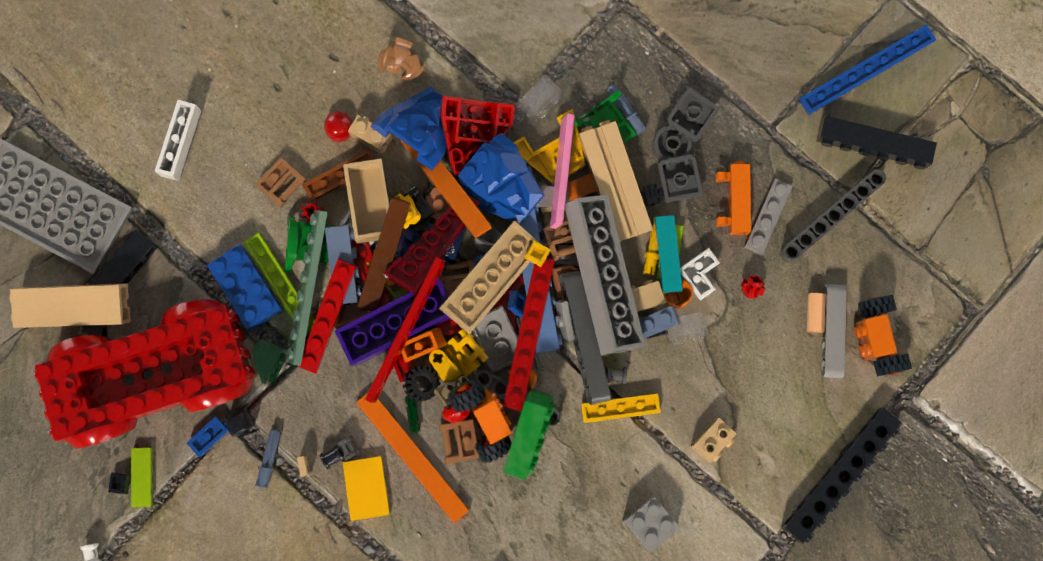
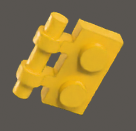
M462 329L459 331V334L463 339L461 340L456 335L442 349L462 374L468 377L481 365L477 360L478 357L482 362H485L489 357L485 353L486 350L482 346L480 347L473 339V334H468ZM468 344L474 353H471L465 345Z

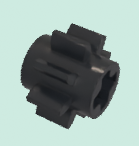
M657 184L643 186V191L640 192L643 202H646L647 206L661 203L660 199L664 196L662 187L657 188Z

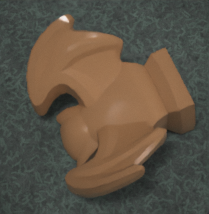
M399 37L392 38L391 45L384 51L381 50L378 58V69L380 72L388 70L394 74H401L403 67L406 71L401 76L402 80H411L418 77L423 71L424 65H420L417 53L411 55L410 48L413 43Z

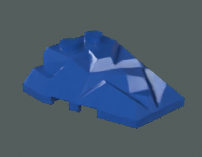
M429 87L382 112L371 124V128L385 138L390 133L394 134L418 152L417 161L432 171L443 159L447 147L440 116L443 95L434 88Z
M500 133L489 144L486 142L482 144L459 173L458 183L467 195L481 203L480 209L509 221H515L521 225L544 197V193L535 177L527 168V163L518 152V147L504 134Z

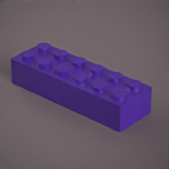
M438 278L408 340L451 319L439 309L450 296L441 279ZM408 293L334 330L351 366H358L390 350L416 298L415 295Z

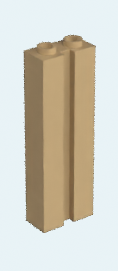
M610 120L599 123L600 127L593 129L592 126L581 129L582 133H579L578 138L598 196L608 195L619 241L652 231L653 228L616 121L610 122Z
M128 284L10 289L9 300L12 308L11 321L13 322V328L129 323L131 321L130 307H127V299H129Z

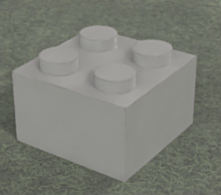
M655 496L650 497L623 520L648 553H651L680 528Z

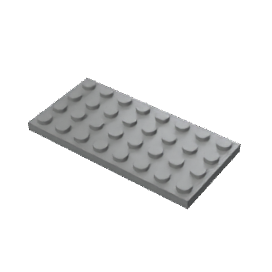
M0 138V225L96 275L134 208Z

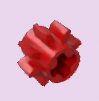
M307 201V206L301 207L304 211L301 218H307L306 222L310 223L311 215L309 212L314 210L324 211V208H318L319 203L317 201L314 204Z
M751 275L748 279L743 278L741 291H743L747 298L755 299L758 298V295L763 296L766 289L764 287L765 283H763L761 277Z

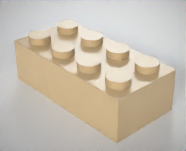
M382 159L343 164L356 244L378 241L389 207Z

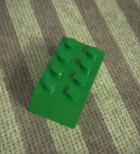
M534 389L529 393L520 415L503 473L522 480H526L529 474H533L539 460V452L542 450L545 441L544 436L550 425L549 420L556 406L553 403L554 396Z

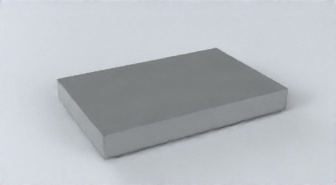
M501 305L490 310L472 331L477 344L486 350L485 353L489 357L486 363L492 374L512 365L518 339L505 309Z

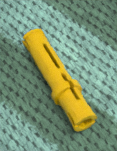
M654 218L648 249L644 255L646 260L643 274L646 275L647 273L648 276H655L657 260H659Z

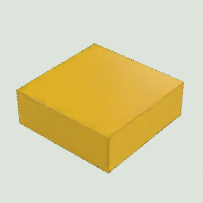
M534 240L524 258L542 267L551 249Z

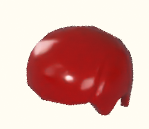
M339 111L330 113L324 121L327 137L334 142H343L350 137L348 129L352 125L351 118L346 113Z
M444 407L441 415L447 422L457 423L469 416L471 408L470 410L465 409L464 412H455L453 407L450 409Z

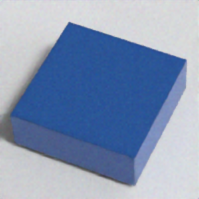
M517 290L511 291L508 309L517 317L523 316L526 298Z

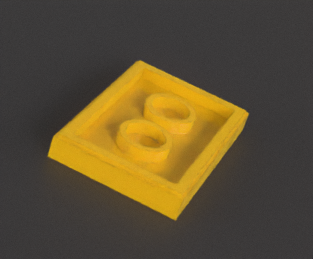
M382 456L342 462L350 520L390 515Z

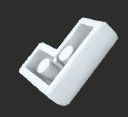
M707 248L680 267L681 276L692 286L694 294L700 301L716 290L705 275V273L720 264L710 248Z

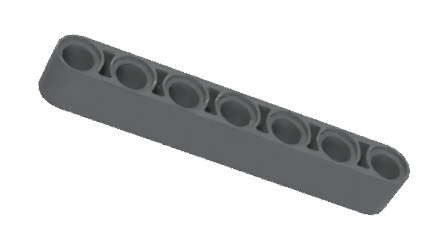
M879 169L869 173L785 245L780 252L782 260L793 262L879 189L886 182V174ZM872 176H876L878 178V184L872 181ZM858 188H862L865 191V196L858 193ZM844 200H848L851 203V208H847L844 205ZM834 212L837 215V220H832L829 213ZM820 224L823 227V232H818L815 229V225ZM801 236L808 238V245L802 243ZM787 248L794 250V257H790L787 254Z
M580 271L560 274L559 283L563 300L567 301L575 335L573 342L587 401L590 405L610 401V390Z

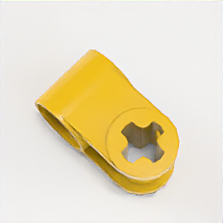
M442 350L431 352L429 361L445 384L463 375ZM435 353L443 355L441 358L442 363L433 362V355Z

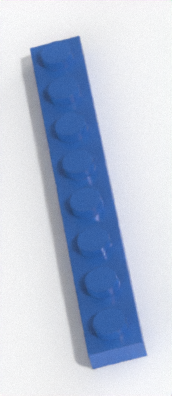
M926 24L802 96L799 102L809 116L936 41V38Z

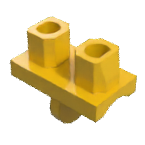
M399 193L394 198L411 203L404 224V228L407 229L409 224H416L420 220L421 215L412 197L409 194L404 197Z

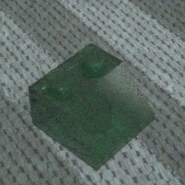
M261 339L253 348V359L261 382L273 387L287 358V350Z

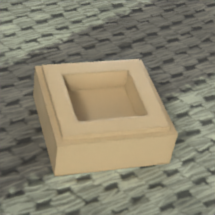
M297 457L300 477L309 476L311 471L308 457Z

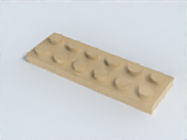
M514 221L439 309L470 334L531 262L524 257L533 241L537 240Z

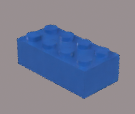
M240 244L207 264L247 330L254 331L284 311L246 249Z

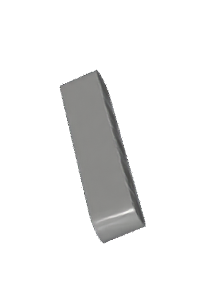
M825 284L823 294H826L825 332L822 333L821 375L825 378L842 379L845 371L846 285Z

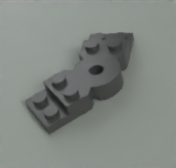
M689 87L666 120L667 126L657 132L653 141L654 155L660 161L657 166V172L665 203L703 196L696 158L689 153L692 143L698 142L720 107ZM673 141L676 143L677 148L672 149L667 143Z

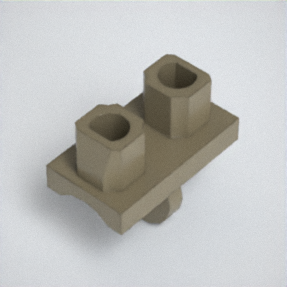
M464 375L434 390L435 395L441 399L444 407L451 405L447 398L448 393L455 389V386H460V383H466L468 378Z

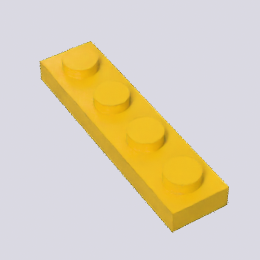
M658 393L613 399L594 405L589 403L581 404L583 423L661 413Z

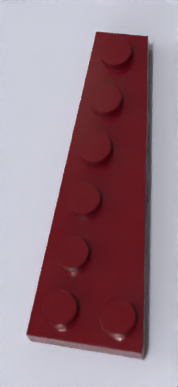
M469 196L476 207L479 208L481 203ZM450 207L444 215H441L435 221V224L428 231L426 230L422 237L415 244L413 243L408 248V251L383 273L384 277L416 296L435 258L437 257L442 260L466 227L455 211Z

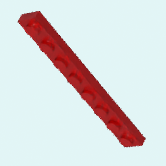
M546 258L542 267L536 264L533 265L503 408L522 412L554 259Z

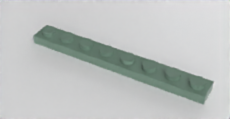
M314 210V214L310 218V225H312L311 233H308L307 236L308 250L303 258L305 267L300 275L302 285L301 290L297 293L298 308L294 311L293 319L295 325L290 333V340H292L291 348H288L287 351L288 363L301 366L327 218V212Z

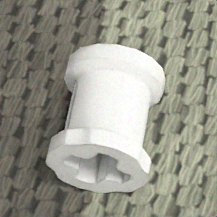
M98 543L80 547L83 550L84 561H101L98 557Z

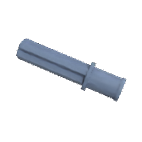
M612 85L607 89V92L611 96L614 92L620 91L617 85ZM622 94L615 103L636 134L640 135L647 128L638 117L639 113L634 111Z
M270 430L261 467L258 466L259 474L255 484L257 487L268 488L271 472L274 471L271 468L280 431Z

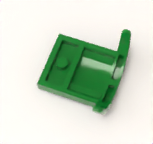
M619 90L595 108L574 120L576 127L583 126L586 128L592 126L593 129L600 127L599 123L610 120V122L616 121L623 144L637 135L614 104L622 95Z
M287 216V247L284 270L291 271L294 261H303L304 254L308 250L307 236L308 233H311L312 225L307 222H296L294 216ZM325 224V228H326L327 226H336V225ZM325 229L319 258L320 263H329Z

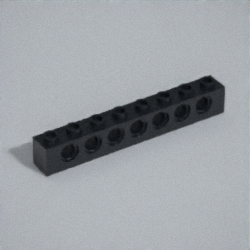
M884 407L878 408L781 527L799 543H808L813 538V531L817 526L820 528L826 522V515L829 512H833L839 506L838 501L842 496L846 497L851 491L850 486L853 482H858L864 475L862 471L875 462L876 454L882 452L888 446L887 441L889 438H893L900 431L899 426L902 422ZM878 426H880L883 429V435L881 437H879L876 434V429ZM866 441H868L871 444V449L869 452L865 451L864 449V443ZM854 456L859 459V464L856 467L851 462ZM841 471L847 474L844 482L839 479ZM829 486H832L835 490L834 495L831 497L827 494ZM817 501L822 503V509L819 512L814 508ZM805 516H808L810 519V524L807 527L802 525V519Z

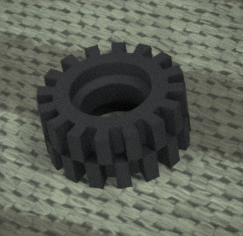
M426 365L410 369L405 374L406 377L403 378L405 382L403 388H406L405 394H409L408 397L410 399L414 398V401L420 402L435 397L434 390L441 386V382H438L440 377L436 376L437 371H432V367H426ZM419 376L425 377L428 381V387L424 391L418 390L415 385V381Z

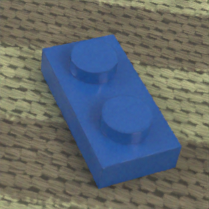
M215 416L187 444L198 457H202L229 431L225 424Z

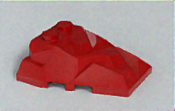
M442 96L440 116L453 175H459L482 144L485 142L489 144L500 133L506 136L508 129H511L513 125L515 105Z

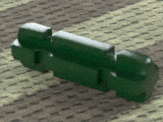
M406 396L405 403L408 406L406 407L408 423H410L409 431L410 433L420 432V424H418L419 417L417 406H415L416 401H414V398L410 399Z

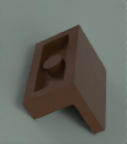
M358 302L350 304L340 310L334 327L338 329L372 311L357 307Z

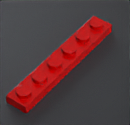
M337 259L304 348L301 366L298 365V367L315 374L318 372L355 273L356 265Z

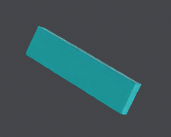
M674 215L655 217L662 292H682Z

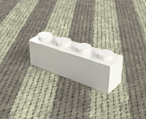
M177 100L155 168V172L161 177L176 181L180 179L201 114V110L196 104Z

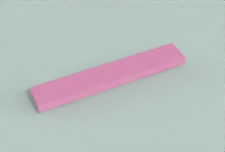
M567 114L561 120L550 228L555 229L563 224L574 125L573 114Z

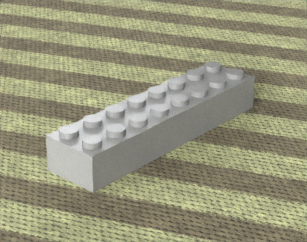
M608 195L577 198L566 203L565 211L601 356L644 346L645 342Z

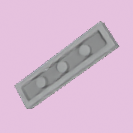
M776 178L774 179L744 248L760 255L764 253L793 186Z

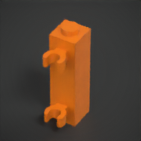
M735 161L728 167V172H717L715 174L716 182H728L729 217H717L716 227L729 226V235H748L751 232L750 164H745L744 161Z

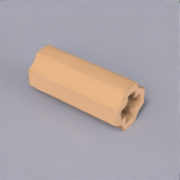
M808 294L807 332L809 333L825 332L826 294Z

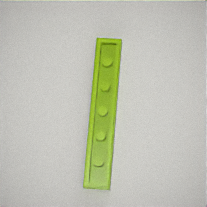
M258 232L243 243L295 323L293 316L294 311L298 308V291L261 233ZM311 311L309 316L306 337L310 335L311 329L315 321V318Z

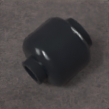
M238 408L226 415L227 418L224 424L231 436L239 435L242 438L251 433L249 429L253 427L254 423L246 410Z

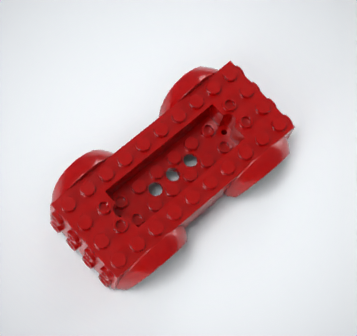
M192 300L168 309L162 316L160 326L113 341L110 338L98 335L78 336L54 345L49 350L46 362L34 365V377L40 385L39 396L45 404L44 414L50 422L51 428H49L51 438L55 442H67L73 448L80 449L110 440L135 429L139 418L180 405L188 412H196L231 401L249 392L253 383H255L256 373L254 367H250L248 359H251L248 348L244 346L245 335L243 330L239 329L238 322H240V318L236 311L215 300ZM164 363H169L172 366L169 374H164L161 371V366ZM148 369H151L153 372V377L150 380L144 378V372ZM126 375L134 377V383L131 386H126L123 382Z

